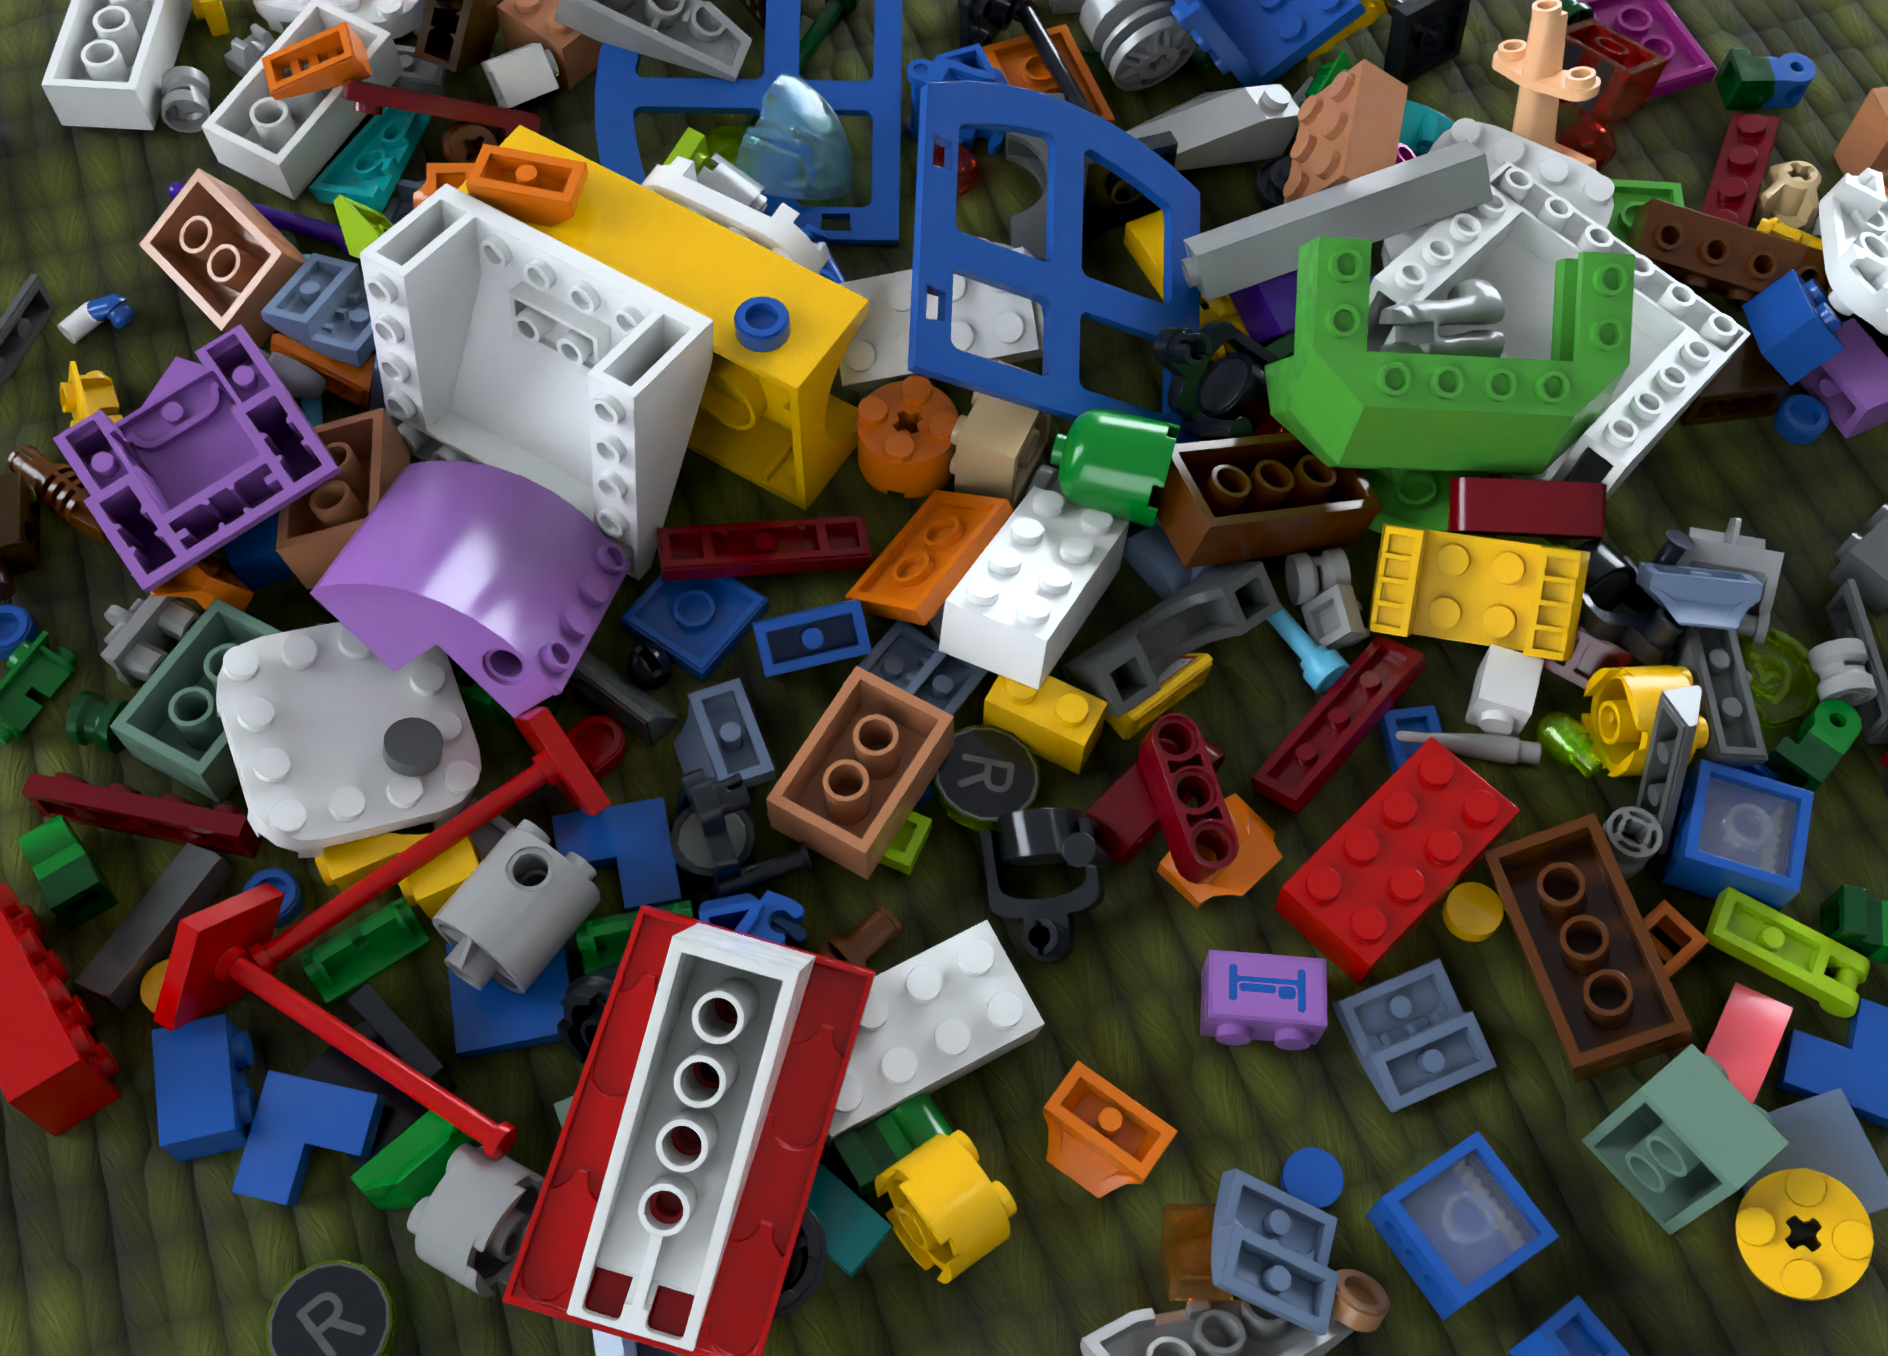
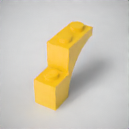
M388 832L323 848L322 857H315V862L325 884L328 887L336 884L343 892L428 834L412 835ZM470 834L400 881V889L409 906L419 905L432 921L436 913L482 862L483 857L478 844Z

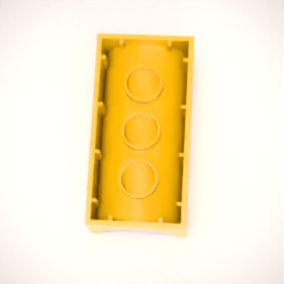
M519 125L503 141L500 147L585 162L588 169V176L573 218L552 227L523 223L713 320V361L687 448L807 511L857 446L858 407L830 394V390L850 342L870 313L869 299ZM465 181L458 190L469 195ZM759 296L771 297L779 300L786 306L790 318V335L780 348L770 352H755L745 348L738 341L735 333L734 315L737 308L750 298Z

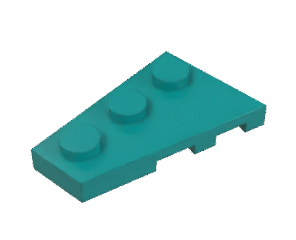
M383 107V115L373 116L313 182L309 190L318 203L334 205L333 201L339 195H342L376 211L383 212L432 115Z

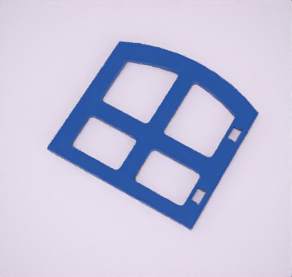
M766 0L764 73L758 79H736L734 83L719 78L641 77L637 73L642 54L602 42L595 85V131L600 165L639 185L643 183L646 176L639 153L635 127V117L639 113L756 114L762 118L760 184L766 188L763 196L768 198L766 204L769 205L764 213L765 215L772 217L779 206L784 203L800 213L793 222L796 226L802 227L804 223H807L825 232L831 245L899 246L902 0H875L874 74L868 81L804 80L800 77L801 0ZM802 116H866L872 120L871 202L868 206L810 207L797 204L798 121ZM822 219H850V231L822 230Z
M966 80L927 83L921 88L908 371L1073 422L1081 413L1093 408L1107 409L1180 425L1176 443L1199 442V436L1187 435L1182 431L1183 419L1170 410L1168 406L1167 396L1174 375L1163 367L1162 414L1085 390L1079 381L1081 317L1155 342L1157 335L1166 327H1185L1195 333L1199 332L1200 291L1196 286L1189 288L1182 271L1181 259L1187 257L1183 240L1200 234V191L1171 164L1141 141L1109 121L1072 103L1038 91L1001 83ZM959 129H989L1015 132L1042 138L1047 143L1048 184L1045 262L963 233L958 229L956 225ZM934 144L945 147L944 168L933 166ZM1084 155L1135 187L1163 211V304L1089 278L1084 274L1082 270ZM953 274L1038 302L1042 306L1044 311L1042 376L959 350L952 344ZM927 293L938 297L937 320L926 318Z

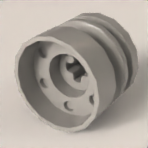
M1175 0L1085 1L1080 12V24L1095 51L1101 53L1102 62L1110 72L1111 78L1118 88L1124 91H1139L1154 86L1173 75L1187 62L1195 51L1197 43L1190 33L1193 27L1185 31L1170 10L1176 4Z

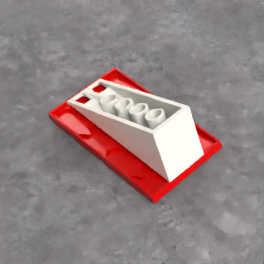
M645 904L640 906L501 1302L682 1356H762L852 1057L876 970L671 913ZM708 1064H710L711 1066H713V1067L715 1068V1070L717 1071L718 1075L714 1074V1073L709 1069Z

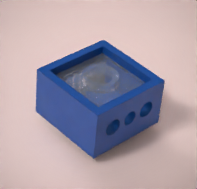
M1701 758L1683 782L1665 857L1661 883L1715 900L1720 892L1730 886L1779 912L1800 892L1814 792Z
M1479 1131L1382 1196L1366 1214L1443 1321L1560 1237Z

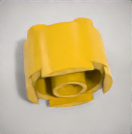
M1671 665L1602 668L1592 675L1584 693V697L1593 696L1591 713H1581V730L1587 754L1597 769L1607 768L1610 771L1607 776L1610 777L1643 775L1662 690L1693 686V678L1689 669L1683 666L1674 667ZM1698 715L1697 728L1688 765L1696 749L1704 748L1709 738L1708 724L1704 717Z
M956 1130L949 1136L942 1133L936 1134L875 1178V1190L878 1198L888 1191L894 1206L885 1215L892 1225L895 1234L913 1259L925 1271L934 1265L942 1270L937 1280L943 1284L952 1281L1006 1241L1010 1236L1008 1218L1017 1212L1016 1203L1010 1192L997 1180L991 1183L977 1163L979 1161V1154L970 1138L960 1130Z
M1785 1169L1763 1177L1745 1194L1736 1216L1737 1243L1741 1256L1749 1270L1766 1287L1792 1299L1818 1301L1839 1295L1852 1287L1861 1278L1871 1260L1874 1245L1873 1231L1869 1216L1862 1203L1840 1181L1812 1169ZM1792 1219H1796L1802 1225L1808 1224L1810 1221L1815 1223L1820 1230L1814 1239L1820 1247L1813 1252L1804 1245L1798 1246L1796 1249L1791 1248L1786 1242L1791 1235V1229L1787 1223Z

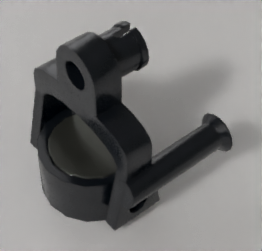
M1211 321L1205 324L1198 333L1185 327H1166L1157 335L1154 342V354L1156 360L1174 375L1167 396L1168 406L1170 410L1183 419L1182 431L1187 435L1203 437L1207 441L1253 436V431L1270 414L1265 368L1262 365L1276 362L1279 357L1245 335L1234 325L1225 321ZM1227 342L1236 352L1219 359L1201 380L1213 355L1222 344Z
M1668 529L1666 531L1667 540L1651 563L1676 565L1686 550L1695 548L1694 541L1679 530ZM1594 539L1574 548L1573 550L1591 552L1578 624L1596 639L1608 642L1620 641L1634 657L1648 666L1667 665L1678 651L1679 645L1677 641L1689 629V626L1679 625L1665 607H1660L1636 583L1638 574L1636 566L1629 556H1621L1606 540ZM1622 602L1634 610L1635 613H1612L1611 611Z
M702 768L680 775L681 788L676 808L678 818L674 821L670 841L676 869L685 883L697 891L710 893L709 899L714 900L755 892L754 888L805 869L813 872L808 852L802 840L798 848L757 862L758 852L754 826L745 810L752 808L746 786L742 785L743 779L739 772L712 783L710 778H706Z
M1074 808L1028 809L1001 815L997 818L998 832L991 829L980 831L989 906L992 912L1001 917L1023 921L1022 943L1034 958L1046 963L1056 964L1062 962L1071 955L1075 946L1073 915L1095 909L1103 902L1105 896L1103 872L1111 868L1113 856L1102 848L1101 824L1091 817L1081 818V811ZM1068 863L1075 867L1085 866L1086 869L1084 883L1077 889L1060 896L1045 899H1020L1009 896L1005 890L1004 866L1038 867ZM1047 931H1050L1051 939L1048 945L1044 947L1042 943L1043 936Z

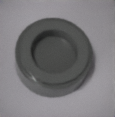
M404 718L396 721L387 729L383 741V757L388 767L394 772L403 776L417 777L433 771L440 763L443 738L439 729L431 722L421 718Z

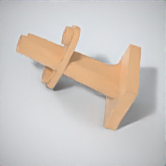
M1537 0L1532 4L1527 42L1519 39L1506 40L1499 44L1498 51L1493 55L1492 68L1520 85L1512 133L1583 162L1596 170V160L1556 143L1555 135L1559 98L1573 102L1592 99L1599 93L1601 79L1596 76L1595 69L1582 66L1570 70H1562L1568 12L1562 10V2L1560 0Z

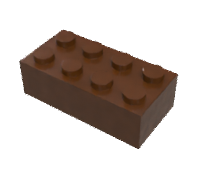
M1290 432L1175 444L1164 488L1153 486L1149 499L1150 505L1158 508L1156 516L1185 568L1356 545L1383 506L1360 468L1327 467Z
M1595 813L1483 852L1488 875L1496 894L1499 896L1507 921L1575 1083L1690 1045L1691 1025Z

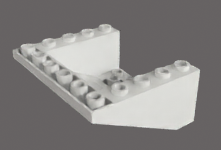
M1507 161L1489 177L1493 201L1442 218L1373 278L1369 292L1367 351L1380 352V345H1388L1395 342V326L1393 324H1379L1380 315L1384 308L1413 300H1447L1448 293L1463 280L1478 278L1487 280L1500 295L1505 309L1503 320L1488 325L1439 326L1437 330L1438 335H1454L1472 330H1497L1503 333L1505 339L1504 350L1500 358L1551 360L1556 261L1564 258L1578 259L1581 252L1635 254L1630 364L1597 420L1542 474L1529 476L1488 474L1490 478L1606 484L1607 501L1737 352L1751 333L1738 325L1733 318L1720 312L1696 295L1691 288L1679 283L1658 268L1646 256L1637 253L1613 236L1608 229L1598 225L1578 211L1566 199L1557 196L1533 179L1528 172Z
M445 183L359 253L386 412L410 447V456H415L424 462L466 461L490 465L524 476L553 491L580 510L613 543L623 550L626 557L632 562L627 574L640 580L652 566L657 549V528H663L713 361V320Z

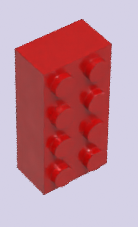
M1431 736L1281 887L1274 910L1360 986L1484 857L1483 852L1492 849L1506 834L1520 809Z
M6 882L0 884V1088L9 1104L56 1137L122 1097L113 1079V1076L120 1073L121 1070L108 1047L103 1042L96 1044L87 1029L94 1026L95 1021L78 995L71 997L63 985L64 982L71 979L70 974L53 949L46 951L39 937L46 934V929L40 918L29 904L22 906L11 887Z

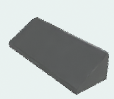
M31 273L0 318V391L56 309L53 299L37 274Z
M1847 579L1827 603L1825 609L1835 639L1857 638L1863 640L1868 655V660L1864 664L1865 670L1873 675L1878 694L1870 701L1857 705L1856 708L1868 743H1888V679L1855 579Z
M1689 626V629L1677 641L1679 648L1670 660V663L1674 667L1683 666L1689 669L1693 678V686L1698 685L1702 688L1699 715L1704 717L1708 724L1709 738L1704 748L1696 749L1693 756L1694 765L1696 766L1701 758L1732 768L1767 762L1769 759L1736 630Z
M585 649L567 684L610 717L616 719L623 727L648 746L652 745L655 747L677 724V716L589 650Z
M1698 685L1662 690L1659 698L1636 807L1645 809L1654 815L1661 825L1663 840L1662 845L1657 850L1658 855L1667 853L1697 728L1702 688Z
M187 843L74 983L123 1013L139 993L145 974L154 965L165 960L172 951L180 919L205 909L235 871L227 860L216 852Z

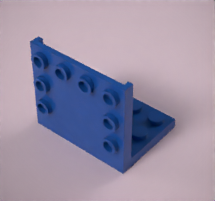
M1175 0L1176 4L1170 8L1173 16L1185 31L1193 27L1190 30L1193 39L1205 54L1209 52L1211 59L1221 73L1225 75L1231 71L1244 87L1271 84L1367 11L1360 0Z

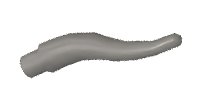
M1403 730L1396 733V738L1399 741L1422 745L1432 736L1450 752L1495 763L1516 765L1517 762L1539 764L1541 756V743L1521 741L1519 737L1483 733H1429Z

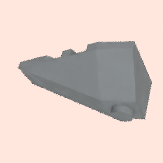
M559 0L554 17L555 21L597 41L734 83L752 41L747 34L710 1L703 2L702 0Z
M1282 84L1206 92L1126 131V133L1137 139L1171 131L1178 142L1174 166L1177 171L1272 159L1283 155L1299 125V107Z
M1207 1298L1187 1301L1186 1308L1160 1314H1155L1153 1308L1131 1311L1083 1337L1080 1348L1083 1356H1324L1354 1332V1330L1339 1322L1331 1314L1327 1334L1319 1336L1243 1299L1209 1304Z

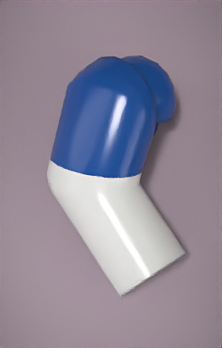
M114 293L84 303L61 321L57 327L71 343L76 344L106 319H109L115 328H124L134 320L136 311L126 303L128 300L126 297Z

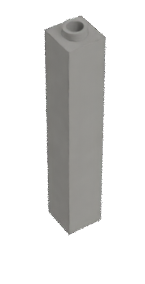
M1466 139L1184 239L1187 257L1181 259V267L1189 288L1196 286L1204 298L1210 301L1298 270L1299 246L1318 236L1372 239V243L1493 201L1486 154Z

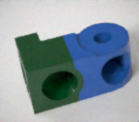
M1730 48L1715 76V80L1726 110L1790 108L1799 104L1809 84L1815 77L1816 66L1809 58L1798 53H1787L1780 58L1751 57L1748 48Z

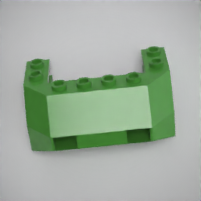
M1318 236L1299 246L1294 355L1264 366L1270 415L1327 467L1525 476L1542 474L1597 420L1630 364L1635 254L1581 252L1578 259L1564 258L1556 261L1551 360L1367 351L1372 239Z

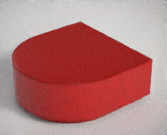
M592 715L586 717L565 733L596 781H599L614 769L626 755L627 740L624 729L616 719L610 716Z

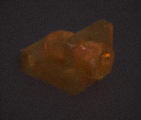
M1166 1204L1162 1208L1160 1260L1169 1301L1233 1300V1294L1213 1285L1211 1246L1216 1204Z

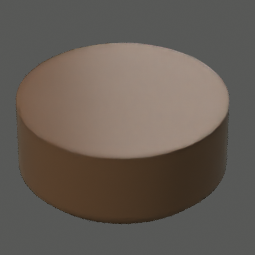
M1354 1269L1336 1271L1339 1273L1331 1311L1332 1316L1345 1326L1356 1331L1373 1332L1377 1330L1390 1309V1301L1383 1287L1375 1279L1361 1271Z

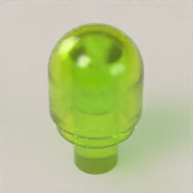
M1553 711L1544 715L1537 723L1535 730L1537 742L1541 743V747L1556 763H1561L1564 767L1573 764L1587 779L1593 777L1602 769L1604 764L1590 751L1593 745V741L1589 738L1590 734L1573 716L1566 712Z

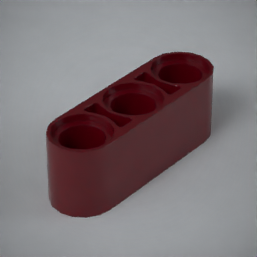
M1476 477L1451 478L1447 532L1564 539H1603L1607 485L1590 482Z
M1168 713L1156 721L1140 743L1138 750L1139 762L1177 871L1188 882L1208 884L1214 881L1237 857L1239 850L1238 837L1199 728L1188 716L1179 713ZM1159 738L1173 741L1177 745L1180 755L1166 752L1160 745ZM1177 790L1190 792L1197 800L1198 808H1191L1183 804L1177 795ZM1195 842L1209 845L1215 852L1217 861L1210 862L1204 860L1198 854Z
M1202 736L1216 774L1223 764L1226 754ZM1166 738L1159 739L1160 745L1166 752L1180 755V751L1173 741ZM1139 760L1096 801L1084 816L1091 817L1100 822L1102 848L1110 852L1113 859L1120 865L1128 863L1162 829ZM1177 790L1180 801L1185 805L1194 797L1188 791Z

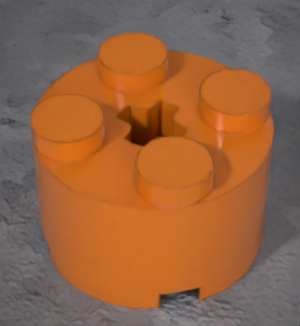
M912 375L904 381L888 383L874 390L862 399L858 405L857 453L859 469L865 480L873 488L885 494H888V490L904 493V498H921L932 494L934 490L941 489L952 476L949 468L956 451V445L951 444V435L959 418L958 412L951 399L944 392L932 386L927 378L920 375Z

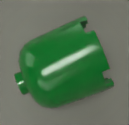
M1093 408L1081 413L1074 420L1068 435L1057 434L1051 454L1050 464L1059 466L1058 483L1062 494L1069 502L1080 507L1106 512L1114 517L1153 528L1158 508L1150 505V495L1153 486L1164 488L1180 425L1107 409Z

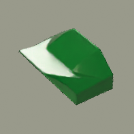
M429 1110L350 1178L378 1210L414 1207L422 1198L432 1195L436 1186L446 1174V1166L453 1152L462 1144L469 1143L472 1145L473 1138Z

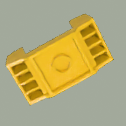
M1383 523L1367 628L1369 631L1402 637L1414 634L1485 646L1494 644L1511 650L1523 651L1524 656L1559 661L1570 660L1573 658L1591 552Z

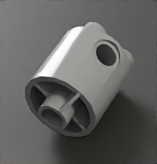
M523 819L516 828L508 830L432 918V924L436 930L454 948L444 959V963L460 979L480 991L493 978L507 989L524 995L601 900V891L591 882L597 874L596 870L584 858L574 852H568L565 857L548 845L550 838L537 825L526 819Z

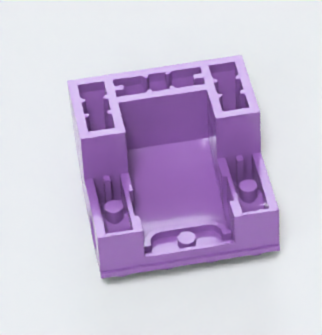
M241 324L195 351L205 369L125 418L114 423L102 410H98L53 438L91 495L84 500V503L141 589L147 594L341 472L334 458L298 404Z
M426 461L409 464L399 473L311 590L310 594L393 672L435 645H438L513 718H516L550 696L554 695L556 697L562 693L632 562L626 557L623 550L613 543L580 510L553 491L524 476L494 466L466 461Z

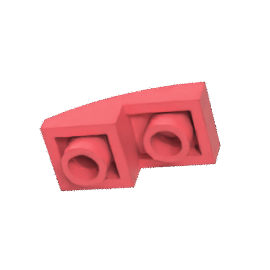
M1735 982L1703 1054L1715 1059L1726 1071L1729 1082L1750 1103L1754 1104L1783 1036L1793 1007Z

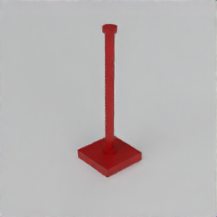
M534 706L516 718L511 717L536 753L531 758L534 763L533 765L266 944L262 945L258 941L250 946L248 950L262 969L271 975L279 971L277 964L545 783H548L550 787L556 784L574 810L591 817L612 803L547 707Z
M266 882L180 919L155 1010L154 1021L172 1032L252 992L484 1146V1154L492 1160L498 1161L502 1159L511 1149L518 1135L516 1127L507 1121L501 1124L496 1123L257 964L248 948L258 941L264 945L272 939L284 898L283 892Z

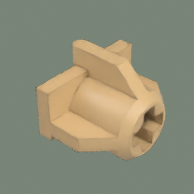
M1790 161L1771 166L1757 200V209L1753 216L1754 222L1760 223L1763 218L1777 217L1781 222L1804 232L1813 229L1815 218L1819 211L1817 190L1822 179L1818 169L1805 161Z

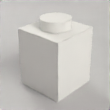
M529 43L481 62L499 107L511 108L559 88L555 79L559 75L556 60L549 49H543L541 43Z
M1491 644L1477 669L1464 722L1478 726L1488 734L1518 737L1532 715L1544 659L1524 656L1521 652Z

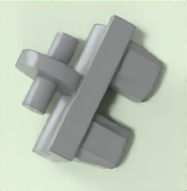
M150 594L145 601L138 598L129 610L117 605H111L104 613V617L114 628L104 638L108 646L100 655L114 668L119 681L130 687H133L138 679L147 682L169 655L163 651V648L172 638L181 641L200 618V615L188 606L182 597L154 596Z

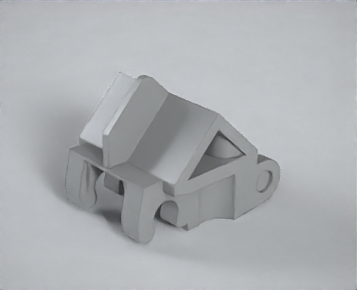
M1730 518L1725 533L1690 527L1687 536L1694 541L1695 548L1686 550L1676 566L1747 572L1764 584L1761 600L1748 609L1739 627L1736 629L1737 634L1750 636L1751 642L1763 644L1769 628L1770 611L1774 603L1784 552L1766 550V539L1739 535L1742 518Z

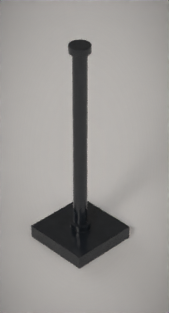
M1012 0L1009 5V13L1016 22L1022 24L1061 93H1064L1065 101L1095 114L1037 16L1035 1ZM1171 131L1137 138L1173 167L1175 166L1178 142ZM1084 155L1082 236L1124 226L1130 221L1161 210L1135 187Z
M1383 0L1388 10L1386 13L1392 16L1383 71L1406 84L1460 54L1471 0H1406L1405 2L1402 0Z

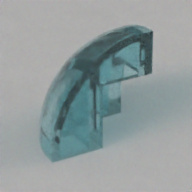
M784 72L772 83L763 96L760 119L757 120L755 128L749 127L747 129L735 166L766 188L764 194L803 200L832 199L846 195L851 190L853 167L849 142L839 118L828 102L814 88L796 76Z

